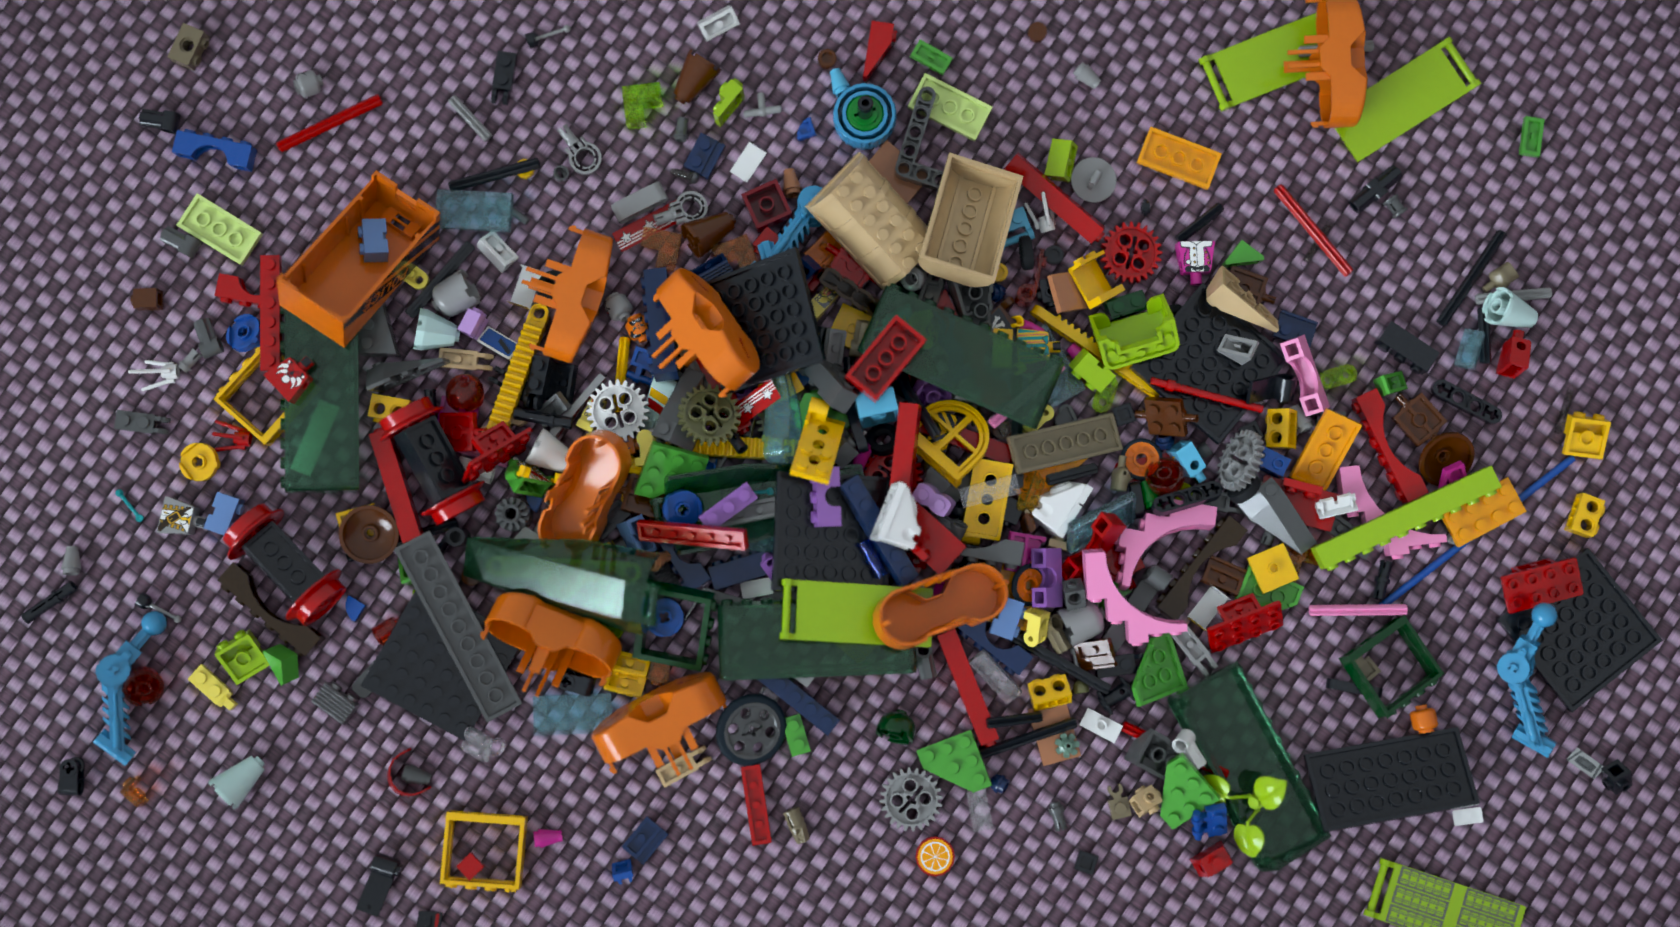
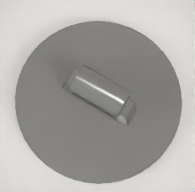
M1095 157L1086 158L1080 161L1073 169L1071 175L1072 188L1077 196L1084 201L1091 203L1101 202L1113 193L1116 186V174L1112 166L1105 160Z

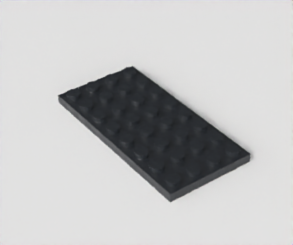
M1458 727L1309 753L1303 756L1323 833L1480 804Z

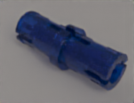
M869 539L862 541V543L860 542L858 546L866 558V564L870 565L876 579L886 575L888 572L879 559L880 555L879 553L876 554Z

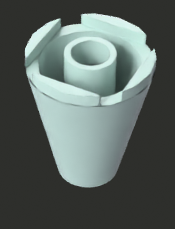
M1505 287L1496 288L1497 291L1494 293L1490 292L1484 301L1482 313L1486 317L1484 320L1491 325L1531 328L1538 321L1537 311Z
M250 756L208 781V784L211 786L214 783V791L229 806L233 803L232 807L236 810L264 772L263 766L265 763L258 756L255 758Z

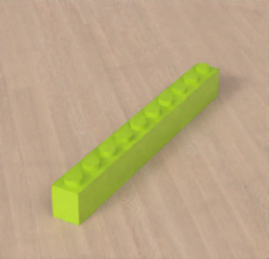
M1484 467L1310 549L1319 568H1327V571L1339 567L1337 563L1341 561L1347 563L1356 559V554L1361 552L1363 555L1373 551V547L1378 544L1384 546L1391 543V538L1395 536L1401 538L1408 535V530L1415 528V530L1427 526L1426 522L1430 520L1436 522L1443 519V514L1449 511L1451 514L1462 510L1461 506L1466 503L1468 506L1479 502V497L1481 496L1490 497L1496 494V490L1502 486L1493 467Z

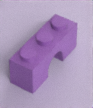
M837 466L832 469L828 485L809 480L813 486V491L810 492V502L813 503L811 523H814V527L842 526L841 506H831L825 499V493L830 487L840 486V467Z
M746 482L698 518L703 525L719 527L758 499V497Z
M1031 549V568L1039 569L1042 574L1041 585L1037 588H1032V607H1063L1062 549Z

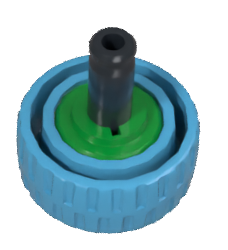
M871 83L855 84L842 92L836 100L833 110L834 127L840 139L848 146H852V148L870 150L879 147L890 138L896 125L895 103L887 91L878 85L876 86Z

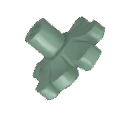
M1066 733L1060 734L1061 740H1055V745L1059 746L1055 751L1057 754L1063 752L1064 758H1069L1070 753L1072 755L1078 753L1075 747H1079L1080 743L1079 741H1074L1076 738L1074 734L1071 733L1067 737Z

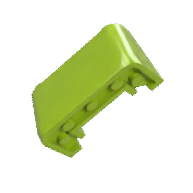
M1164 294L1153 296L1147 301V312L1110 322L1108 315L1105 313L1088 316L1103 364L1107 369L1115 370L1172 353L1179 348L1180 341L1175 318Z

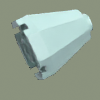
M420 308L413 349L421 351L454 346V342H459L460 331L457 330L456 324L428 309Z

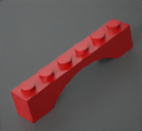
M1375 388L1352 399L1353 404H1351L1354 413L1359 415L1362 429L1365 432L1367 431L1370 437L1369 443L1373 449H1376L1379 455L1377 459L1380 465L1386 469L1387 480L1393 484L1396 490V498L1404 504L1429 493L1421 475L1404 466L1395 457L1387 443L1383 428L1385 403L1378 389Z

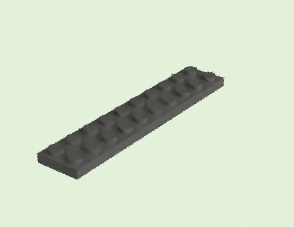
M429 530L394 548L396 555L486 722L488 723L521 705L522 701L487 636L485 640L481 639L480 633L484 630L431 531Z

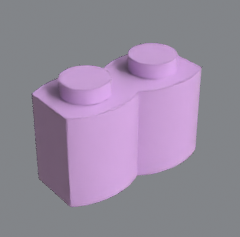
M475 307L472 310L468 308L457 329L477 341L489 320L486 319L487 315L483 311Z
M919 483L912 493L918 503L928 506L933 513L939 516H948L956 505L952 497L940 493L937 487L931 483Z

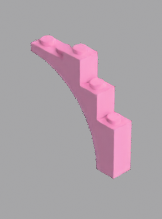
M1359 465L1339 467L1336 472L1338 494L1355 493V502L1359 509L1358 511L1345 513L1347 518L1358 517L1360 513L1361 524L1385 514L1370 497L1362 480ZM1410 529L1408 530L1409 534L1404 537L1398 538L1395 536L1391 538L1392 542L1384 545L1385 557L1391 556L1392 560L1403 559V555L1410 554L1409 546L1410 550L1422 549V545L1429 544V548L1441 547V543L1447 542L1446 534L1416 532Z
M1173 499L1177 505L1183 504V501ZM1202 504L1165 516L1146 513L1139 520L1138 530L1126 528L1114 543L1115 551L1122 552L1118 558V564L1121 565L1120 572L1118 571L1116 575V583H1119L1118 590L1126 591L1130 587L1132 574L1139 558L1154 542L1179 531L1195 529L1210 531L1216 524L1217 507Z
M1102 548L1082 550L1085 598L1090 600V602H1101L1104 599L1106 620L1111 622V624H1122L1125 621V639L1129 644L1141 646L1144 642H1149L1148 634L1152 637L1162 636V633L1181 635L1182 632H1188L1187 623L1184 620L1155 617L1140 611L1127 602L1111 579L1107 568L1105 551Z

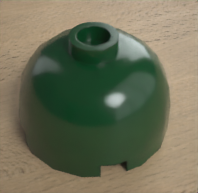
M896 709V711L885 713L877 724L876 734L883 738V735L889 737V742L909 745V741L913 743L915 738V723L904 710Z

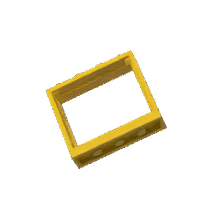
M257 347L254 355L242 363L243 367L229 377V382L225 387L222 386L218 389L219 392L213 400L264 445L271 446L322 389L312 381L297 402L291 404L273 425L263 433L228 402L229 398L260 365V347ZM282 354V362H283V361L286 360L287 358Z
M457 810L447 811L440 884H445V887L457 888V885H463L465 889L475 890L477 887H485L484 890L496 891L497 888L504 889V892H516V890H519L522 887L528 816ZM455 821L520 825L515 881L473 878L469 881L466 877L450 876Z

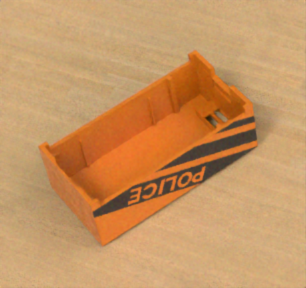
M376 170L371 175L369 183L285 274L281 273L277 277L279 305L345 348L438 242L440 212L418 198L416 201L399 190L397 183ZM399 214L410 221V223L407 225L396 216ZM386 218L387 234L385 235L386 239H388V262H364L363 255L359 254V243H362V238H358V226H361L362 219ZM394 220L405 227V229L402 231L391 224V222Z

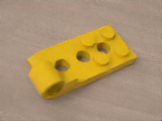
M811 397L790 475L828 485L846 422L828 418L827 414L830 406L823 399ZM818 430H825L827 434H821ZM813 445H821L823 449H816ZM809 460H816L819 464H811Z
M982 459L972 469L963 519L968 528L961 540L962 543L979 546L980 538L1000 541L1013 464ZM994 475L996 483L991 486L985 483L986 476ZM985 494L992 495V503L984 504L982 496ZM982 513H986L990 517L989 521L985 524L980 523L978 520L979 515Z

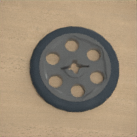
M748 694L735 699L723 710L717 722L716 740L721 753L728 760L739 765L750 766L765 762L779 750L786 735L785 714L775 700L765 695ZM744 708L750 709L747 717H741L740 715ZM764 709L768 710L767 717L764 719H760V711ZM734 723L737 724V730L734 733H729V726ZM750 726L754 727L752 734L748 732ZM768 727H774V733L771 736L765 735ZM743 741V748L735 750L736 742ZM761 742V750L754 752V744Z

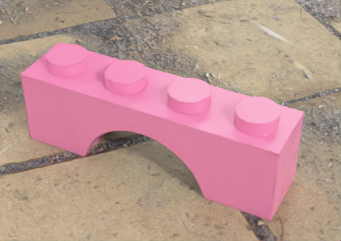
M1305 334L1280 343L1286 362L1292 366L1298 378L1300 386L1299 399L1305 416L1323 412L1326 408H1329L1330 405Z

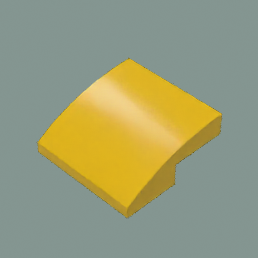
M622 651L611 676L606 678L607 683L603 689L635 698L641 697L651 661L632 658V653Z

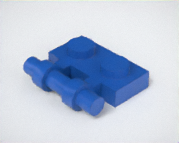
M636 346L630 365L637 368L635 372L628 370L626 378L632 379L635 383L641 382L651 387L654 376L652 375V378L642 375L643 369L650 372L649 364H652V358L648 357L647 349Z
M1225 803L1205 806V812L1193 811L1191 823L1194 825L1192 827V834L1195 840H1202L1204 833H1207L1208 837L1228 833Z

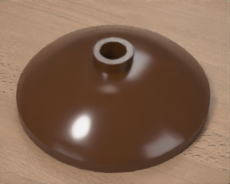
M1446 432L1436 436L1424 447L1420 455L1419 471L1422 477L1430 484L1439 486L1442 469L1458 461L1464 463L1467 473L1474 461V446L1465 435L1458 432Z
M375 505L359 506L351 510L344 517L339 528V541L342 549L350 558L360 563L373 564L383 561L393 553L399 540V531L394 517L385 509ZM369 529L374 531L373 536L368 535L367 531Z

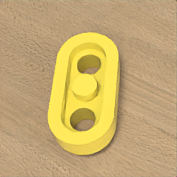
M416 266L404 281L416 290H423L429 284V277ZM423 278L422 283L418 284L417 279Z

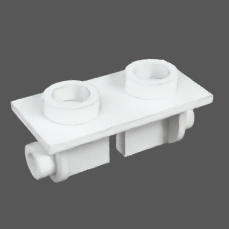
M1350 492L1338 495L1337 501L1330 497L1319 499V502H1315V509L1320 519L1359 510L1355 502V493L1351 494Z

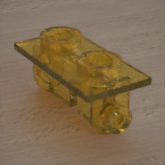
M1035 471L1034 474L1029 473L1026 476L1022 489L1028 492H1021L1016 503L1018 505L1017 509L1024 511L1026 508L1031 514L1034 508L1037 507L1041 491L1045 486V479L1038 471Z

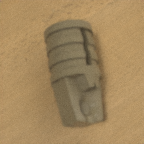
M799 806L783 812L796 843L801 844L810 840L806 822Z

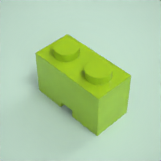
M1084 347L1069 363V366L1073 369L1071 373L1079 380L1081 378L1086 380L1085 385L1092 391L1096 389L1102 393L1116 377L1112 371L1107 369Z

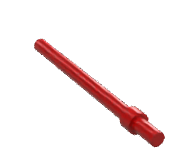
M1152 377L1150 380L1151 385L1163 387L1164 390L1170 392L1178 391L1262 413L1264 408L1263 405L1247 404L1244 400L1178 384L1175 380L1171 379L1163 380Z

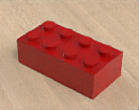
M895 315L845 375V379L876 404L925 345L927 339L898 315Z

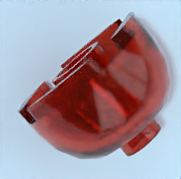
M456 375L450 379L446 386V402L454 410L465 409V412L479 408L484 402L483 384L474 375Z
M1160 458L1159 462L1149 464L1145 471V479L1149 489L1154 494L1162 496L1181 490L1185 481V473L1183 467L1176 459Z
M139 666L130 671V675L123 683L122 689L125 699L130 704L142 706V704L149 703L151 705L163 695L164 682L161 674L156 669L149 666Z

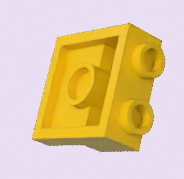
M1574 411L1573 415L1568 414L1564 428L1566 436L1562 453L1564 455L1603 460L1611 422L1601 414H1593V417H1588L1586 413Z

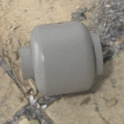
M313 70L298 73L295 80H293L297 94H301L304 98L319 94L321 92L320 86H324L321 76L316 75Z
M916 265L901 279V284L907 290L917 291L925 284L927 273L921 266Z
M615 292L606 298L604 308L613 321L620 320L624 322L631 316L630 313L633 310V306L625 294Z

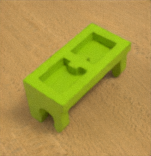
M1052 138L1044 174L1046 177H1051V180L1070 183L1078 146L1072 140Z

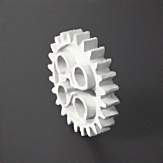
M619 379L616 380L615 385L609 380V386L607 387L602 383V390L600 391L595 388L597 395H590L594 399L593 402H587L588 405L592 406L591 409L586 410L587 413L592 414L587 420L594 421L590 427H597L596 430L611 431L619 437H623L626 442L629 435L634 439V432H640V426L646 428L643 420H649L645 416V413L650 412L649 409H645L649 402L642 401L646 395H639L641 389L634 390V383L628 387L627 380L622 385ZM614 394L617 398L618 407L620 409H623V411L620 412L624 424L623 428L620 427L618 415L616 413H613V411H616V406L612 397ZM624 394L630 396V401L627 404H621L620 398ZM605 399L611 401V406L608 409H602L601 407ZM628 413H634L635 420L631 423L625 421V416ZM610 418H615L616 425L613 428H608L606 425L607 420Z

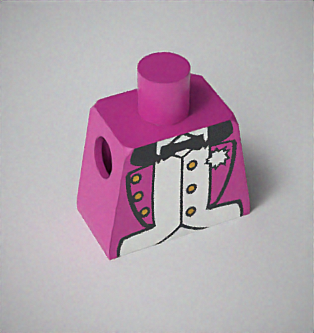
M1183 241L1176 243L1175 251L1180 274L1190 275L1191 286L1202 284V275H1208L1211 272L1215 241Z

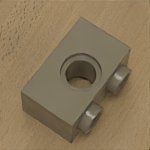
M183 23L167 57L172 62L195 71V68L201 63L203 51L209 46L210 37L204 31ZM190 45H194L192 50L187 51Z

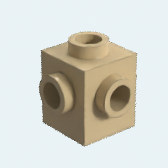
M1151 784L1147 788L1145 786L1138 788L1135 791V795L1128 802L1139 818L1147 813L1152 815L1157 812L1163 800L1159 790Z

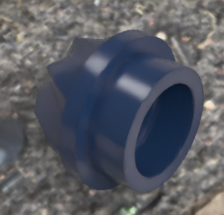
M994 283L992 301L999 302L1005 298L1006 288L999 283Z
M1156 435L1155 443L1160 450L1166 451L1173 447L1174 436Z
M998 774L990 779L993 785L990 786L995 793L1004 794L1010 780L1006 779L1005 775Z

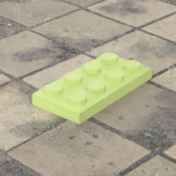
M924 73L907 108L913 110L919 91L923 87H931L934 89L936 97L929 119L975 142L993 107ZM924 93L921 96L925 101L932 99V96L928 93ZM923 111L917 112L926 117V114Z
M198 193L176 224L241 266L244 265L263 236V233Z

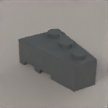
M386 302L382 304L358 332L357 353L362 356L401 357Z
M824 361L799 370L802 376L809 378L808 383L811 386L815 384L819 388L817 393L830 407L844 414L847 413L858 397L854 389L855 387L845 379L844 368L838 363L834 362L832 364Z

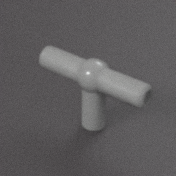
M760 92L757 94L758 108L744 110V117H764L768 114L781 113L782 108L781 105L766 107L765 95Z

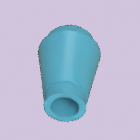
M840 68L830 71L833 94L839 98L840 94L851 86Z

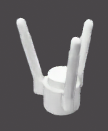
M1042 192L1045 216L1040 217L1039 222L1028 203H1024V206L1034 222L1035 229H1040L1041 233L1055 230L1056 223L1054 212L1050 208L1048 211L1045 192Z
M145 360L146 364L164 367H161V369L128 370L130 374L161 373V377L166 379L143 387L142 391L168 383H175V379L180 378V369L178 364H174V362Z

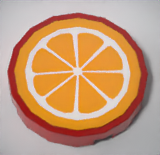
M932 836L927 837L919 844L915 857L921 871L930 876H940L951 869L954 864L955 855L952 846L947 840L942 837Z

